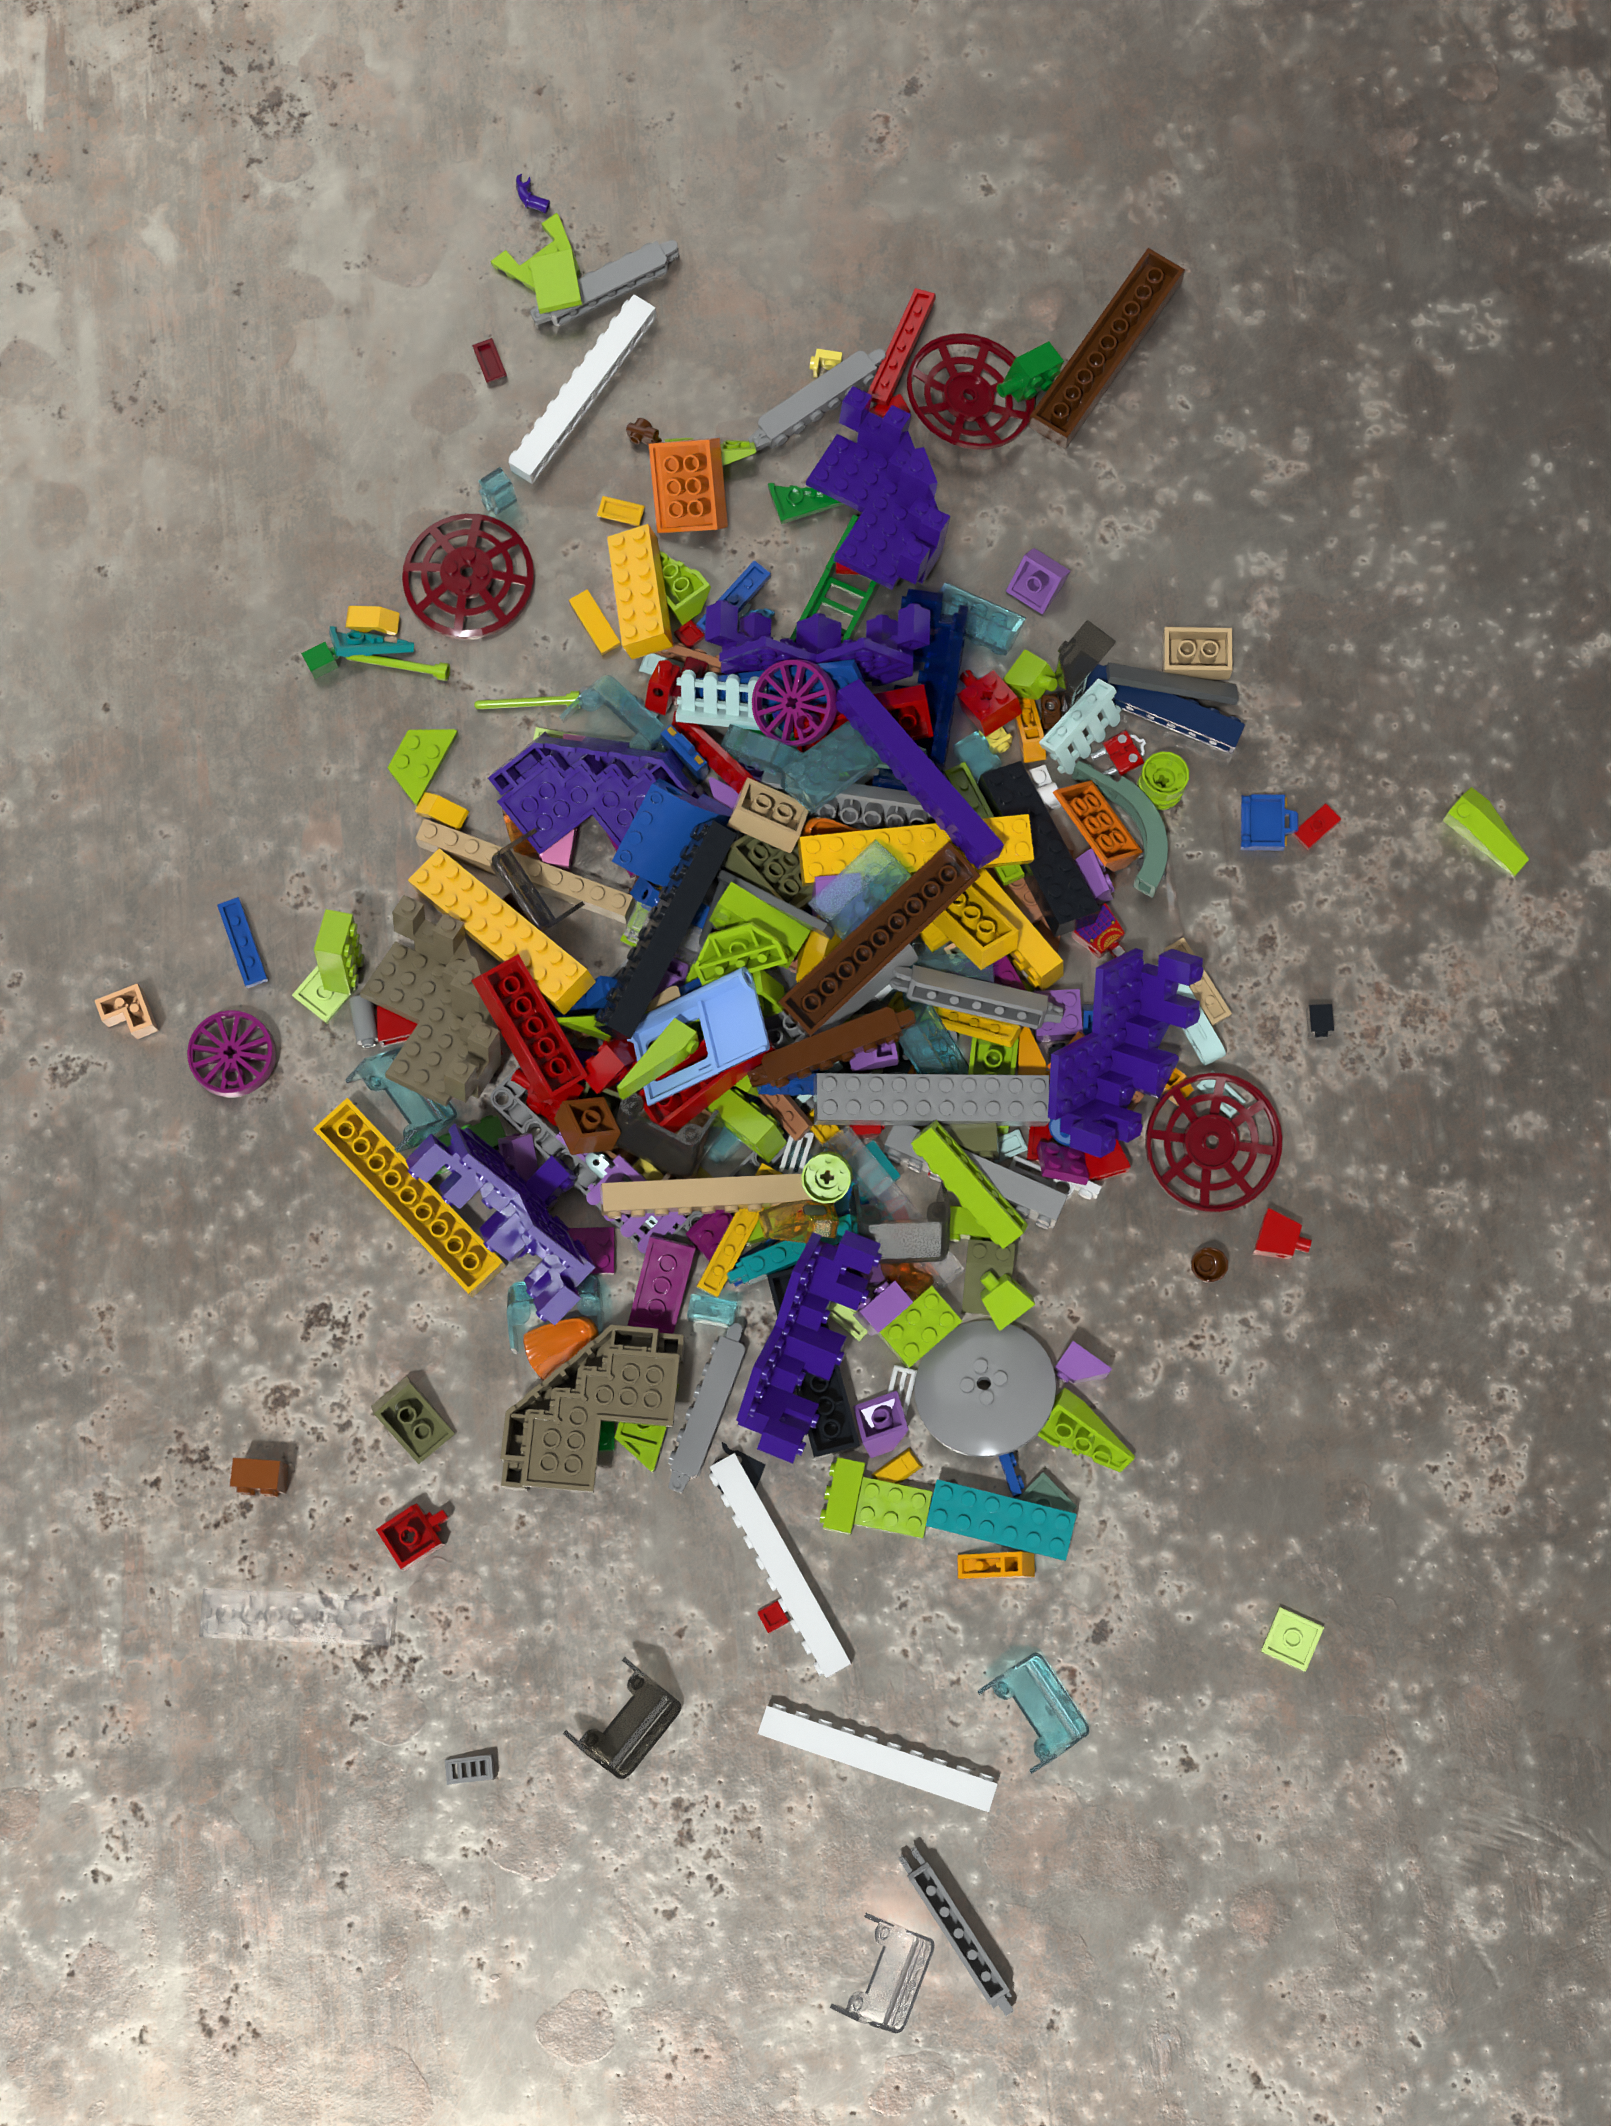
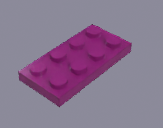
M650 1235L627 1326L659 1329L660 1333L674 1334L696 1246Z

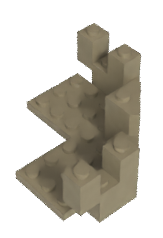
M403 895L392 911L394 932L413 940L415 950L394 942L360 992L361 998L418 1024L386 1071L385 1078L447 1107L452 1097L466 1103L470 1096L480 1097L501 1064L500 1030L494 1027L491 1015L471 981L480 976L481 972L476 957H471L465 939L464 922L446 914H443L437 924L425 919L424 904Z
M610 1325L597 1338L579 1350L569 1361L551 1373L541 1384L539 1383L528 1392L524 1398L506 1410L500 1459L503 1461L501 1486L505 1490L528 1492L529 1487L594 1493L602 1421L673 1427L679 1363H684L686 1344L684 1335L660 1333L659 1329Z

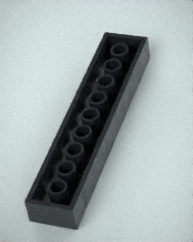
M714 820L696 825L690 833L692 839L689 845H685L679 855L681 860L678 866L675 865L669 874L671 879L668 885L661 889L658 896L660 900L657 906H653L648 914L649 922L638 933L637 938L639 941L636 947L633 946L627 955L629 960L626 966L619 970L616 976L618 981L615 987L608 991L605 998L607 1002L604 1008H600L595 1016L597 1021L594 1025L595 1028L616 1040L632 1038L737 835L736 833Z

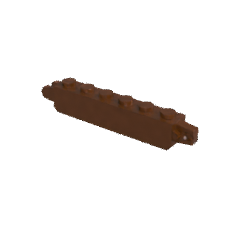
M882 1008L763 1055L762 1065L748 1072V1078L753 1088L767 1084L777 1088L786 1086L790 1083L789 1080L797 1077L799 1079L806 1078L814 1070H827L833 1067L835 1062L840 1060L847 1062L856 1057L855 1054L863 1051L870 1053L878 1049V1045L884 1043L890 1045L900 1040L899 1037L904 1036L902 1031L911 1026L913 1027L917 1023L916 1014L912 1010L901 1011L895 1014L892 1008Z

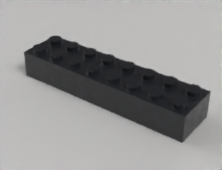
M1022 761L981 774L977 785L994 817L1029 814L1034 860L1029 864L1019 865L1024 872V880L1054 938L1094 924L1101 910Z
M793 1269L767 1275L777 1317ZM828 1322L826 1324L822 1323V1327L829 1329ZM839 1365L835 1366L830 1381L806 1373L802 1385H797L796 1391L798 1396L819 1404L816 1414L820 1415L815 1428L810 1427L808 1431L814 1460L860 1449Z

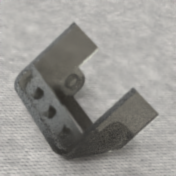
M1089 620L1081 626L1069 642L1064 641L1058 649L1060 654L1058 656L1055 679L1058 682L1056 691L1063 716L1084 694L1088 675L1116 643L1113 638Z
M534 828L493 854L490 858V866L523 917L541 932H544L585 904L581 901L558 917H554L510 850L535 834L537 831Z
M643 1088L626 1099H622L616 1117V1123L621 1134L615 1144L679 1179H686L693 1175L724 1127L720 1112L715 1109L703 1128L696 1124H687L681 1128L678 1134H675L640 1116L644 1108V1101L637 1093Z
M941 1181L936 1202L928 1206L927 1219L881 1220V1214L877 1207L870 1204H860L858 1184L853 1185L849 1201L852 1232L881 1243L879 1253L882 1254L879 1264L940 1262L947 1258L950 1248L951 1212L948 1192L943 1181Z
M626 1657L622 1661L634 1671L627 1683V1689L633 1696L602 1733L598 1729H590L580 1740L567 1730L563 1733L583 1753L618 1779H625L632 1774L681 1711V1703Z

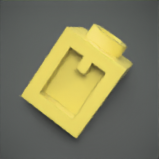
M816 349V355L811 356L810 369L813 370V377L818 378L820 367L830 370L843 361L842 352Z
M1003 727L987 737L980 730L978 731L979 736L992 755L997 752L1001 754L1011 747L1012 736L1010 733L1007 734Z
M644 1156L633 1165L647 1181H657L664 1178L661 1171Z

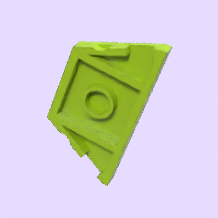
M408 730L388 765L389 772L415 806H418L422 796L427 792L458 735L457 730Z
M619 1422L614 1438L650 1472H654L667 1427Z

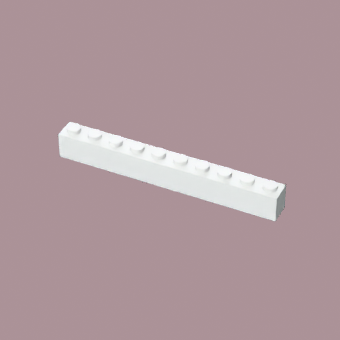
M633 295L630 300L624 302L619 315L612 318L607 331L598 337L596 346L593 350L590 349L586 353L584 362L580 367L577 366L574 369L572 378L568 383L562 385L557 398L550 401L543 417L540 416L536 420L534 429L530 434L527 433L521 442L522 445L510 455L509 465L513 473L531 484L535 482L657 318L654 306L636 295Z
M735 1453L710 1466L712 1473L708 1474L715 1487L720 1485L724 1492L720 1497L726 1508L731 1506L735 1514L731 1517L738 1529L743 1527L747 1535L743 1538L749 1549L754 1547L758 1556L755 1557V1560L760 1569L766 1568L770 1576L766 1580L772 1591L778 1590L782 1597L778 1602L784 1613L789 1610L793 1617L789 1622L795 1633L801 1632L805 1640L801 1644L808 1655L811 1653L814 1655L816 1662L813 1665L819 1676L824 1674L827 1679L850 1666L849 1658Z
M773 1703L772 1707H766L758 1731L759 1735L986 1812L990 1810L997 1783L993 1782L994 1777L980 1773L979 1777L970 1775V1769L959 1765L956 1766V1770L946 1767L947 1761L934 1757L932 1762L923 1759L925 1754L911 1750L910 1754L900 1751L902 1746L888 1742L887 1746L878 1744L879 1738L867 1734L864 1735V1738L854 1735L855 1730L843 1726L841 1731L831 1728L833 1723L823 1719H819L818 1723L808 1720L810 1715L796 1711L795 1715L787 1713V1707Z

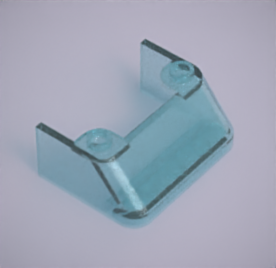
M604 675L596 680L559 716L560 720L564 723L580 706L588 712H593L605 704L636 734L630 741L629 748L656 751L663 742L660 733L666 729L649 710L610 675Z
M402 1047L364 1058L345 1079L347 1084L363 1079L370 1090L376 1092L385 1090L407 1120L409 1125L403 1130L405 1139L395 1148L397 1153L420 1145L430 1134L435 1135L451 1124L457 1117V1112L450 1102L445 1107L385 1078L386 1071Z
M589 1274L576 1287L581 1297L577 1302V1308L585 1316L597 1315L600 1335L606 1329L601 1283L595 1275ZM525 1282L514 1283L508 1289L507 1294L510 1349L514 1354H519L516 1325H522L529 1320L531 1314L530 1306L534 1305L533 1301L535 1300L526 1292Z
M1039 1653L1029 1655L977 1690L980 1695L992 1687L994 1693L1003 1700L1013 1697L1038 1735L1039 1739L1034 1742V1753L1041 1762L1029 1770L1031 1774L1059 1757L1089 1734V1726L1045 1658Z

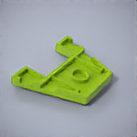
M557 212L541 223L542 228L553 241L531 258L572 249ZM505 250L491 260V265L495 269L502 270L507 276L524 283V286L535 292L530 259L518 265ZM573 253L576 273L578 276L581 274V272Z

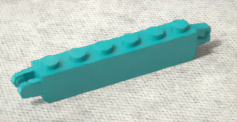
M885 1203L871 1208L867 1206L742 1258L739 1263L735 1264L737 1269L727 1273L728 1281L732 1284L742 1280L743 1284L748 1283V1285L766 1279L767 1275L795 1267L813 1232L822 1235L820 1241L835 1246L840 1243L846 1230L867 1237L875 1233L878 1228L891 1223L893 1219L891 1216H886L880 1220H875L873 1215L884 1211L887 1208Z

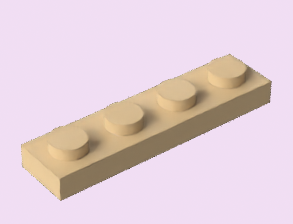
M1184 937L1164 948V952L1175 949L1195 955ZM1204 970L1201 980L1190 985L1189 988L1196 1000L1200 1001L1199 1005L1213 1027L1230 1017L1232 1013Z

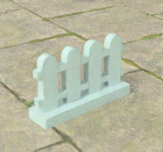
M692 670L683 671L681 678H677V685L681 686V697L678 696L677 698L679 706L676 712V722L760 730L752 711V694L759 677H751L748 684H740V678L735 674L729 675L726 682H719L718 676L713 672L706 673L704 679L699 680L696 679V675ZM767 686L764 688L765 693H767ZM696 687L703 688L704 699L696 698ZM718 689L726 690V701H718ZM740 692H748V704L740 703ZM762 698V710H763V709H766L767 706H766V705H763V698ZM768 714L764 716L766 722L768 721Z
M1097 679L1039 742L1043 749L1051 753L1050 757L1052 759H1057L1060 765L1057 770L1060 773L1072 774L1076 765L1075 760L1079 756L1085 759L1090 755V744L1093 741L1100 743L1104 740L1106 736L1104 729L1108 724L1115 727L1120 722L1119 713L1121 709L1119 706L1114 705L1112 701L1117 693L1112 685ZM1100 712L1104 717L1101 721L1097 716ZM1085 728L1089 732L1086 738L1082 732ZM1070 744H1072L1074 748V751L1072 753H1070V751L1067 748Z

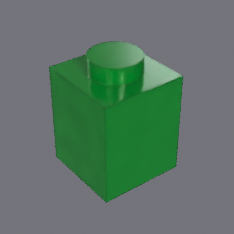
M326 642L301 653L314 679L339 668L335 661L339 657L336 656L333 647L328 648Z

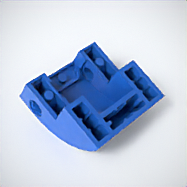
M659 778L650 786L612 862L662 887L667 886L671 879L669 874L675 865L678 866L681 860L679 855L685 845L688 846L692 839L690 833L696 825L714 820L734 832L735 829L727 826L733 810L705 794L696 799Z

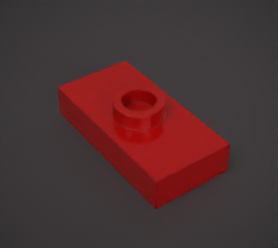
M1325 803L1300 825L1298 831L1292 833V835L1308 851L1341 821V818Z

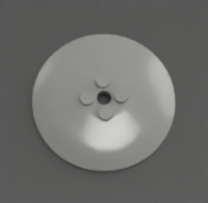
M994 1321L970 1322L953 1329L924 1355L915 1379V1401L920 1417L928 1431L949 1449L973 1457L1001 1456L1029 1443L1039 1434L1049 1420L1056 1398L1054 1369L1049 1356L1039 1342L1024 1330L1011 1324L999 1331ZM981 1380H988L991 1382V1385L988 1389L981 1390L978 1388V1383Z

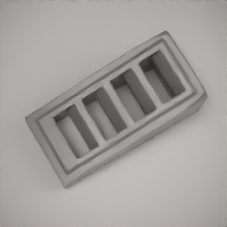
M493 1755L445 1760L447 1785L495 1779ZM480 1761H485L486 1775L483 1776L481 1775ZM471 1762L476 1764V1776L472 1777ZM462 1763H466V1778H463ZM452 1764H457V1779H453Z

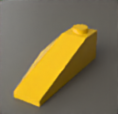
M850 925L830 926L835 932L831 940L811 930L798 952L797 983L842 941Z

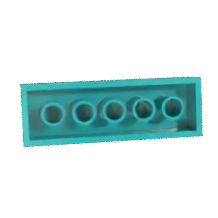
M937 1479L926 1526L1066 1561L1077 1514Z

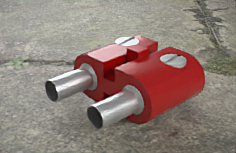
M1124 730L1102 742L1103 748L1093 752L1090 756L1095 761L1107 754L1114 766L1102 774L1113 776L1118 773L1121 777L1144 764L1142 756L1145 754L1144 745L1146 742L1144 739H1139L1136 735H1129ZM1131 738H1134L1137 742L1142 743L1140 747L1142 751L1141 754L1133 744Z

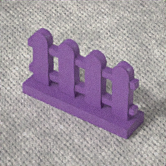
M618 1154L612 1161L615 1164L614 1167L611 1169L607 1166L604 1169L607 1174L595 1186L591 1183L587 1187L591 1190L587 1194V1202L590 1205H596L601 1201L600 1186L602 1183L625 1182L622 1179L625 1175L632 1182L647 1180ZM669 1212V1215L663 1217L655 1216L654 1213H645L644 1217L639 1218L631 1216L628 1218L624 1214L620 1218L624 1222L620 1231L624 1237H631L636 1233L641 1238L638 1242V1250L641 1253H646L650 1235L663 1238L668 1231L673 1234L676 1231L673 1226L676 1223L681 1226L687 1220V1217L685 1215H678V1212ZM604 1215V1218H605L607 1221H614V1220H615V1219H609V1218L607 1217V1215ZM652 1215L658 1222L645 1234L640 1227Z

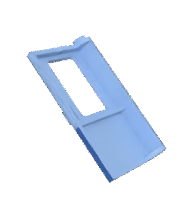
M746 967L739 968L644 1014L632 1038L626 1039L634 1044L638 1062L648 1050L649 1043L656 1040L674 1018L685 1025L697 1019H700L708 1052L707 1058L656 1082L655 1079L644 1086L648 1106L770 1049L754 980Z

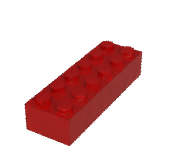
M924 684L873 694L912 740L933 737ZM827 703L815 706L827 708ZM808 710L809 712L815 713L819 717L821 724L825 714ZM837 710L833 724L822 738L812 744L797 747L799 759L800 755L822 746L864 738L857 730L852 728L850 721L844 714ZM807 717L803 720V725L806 729L810 726ZM793 723V732L796 741L799 740L797 729L795 728V725Z
M519 954L471 980L540 1102L554 1097L588 1076Z
M768 1038L770 1044L768 1051L651 1106L647 1105L644 1088L636 1094V1097L656 1129L671 1137L748 1075V1072L762 1063L763 1055L776 1049ZM705 1039L699 1043L697 1050L693 1054H689L684 1061L656 1078V1082L706 1059L708 1052Z

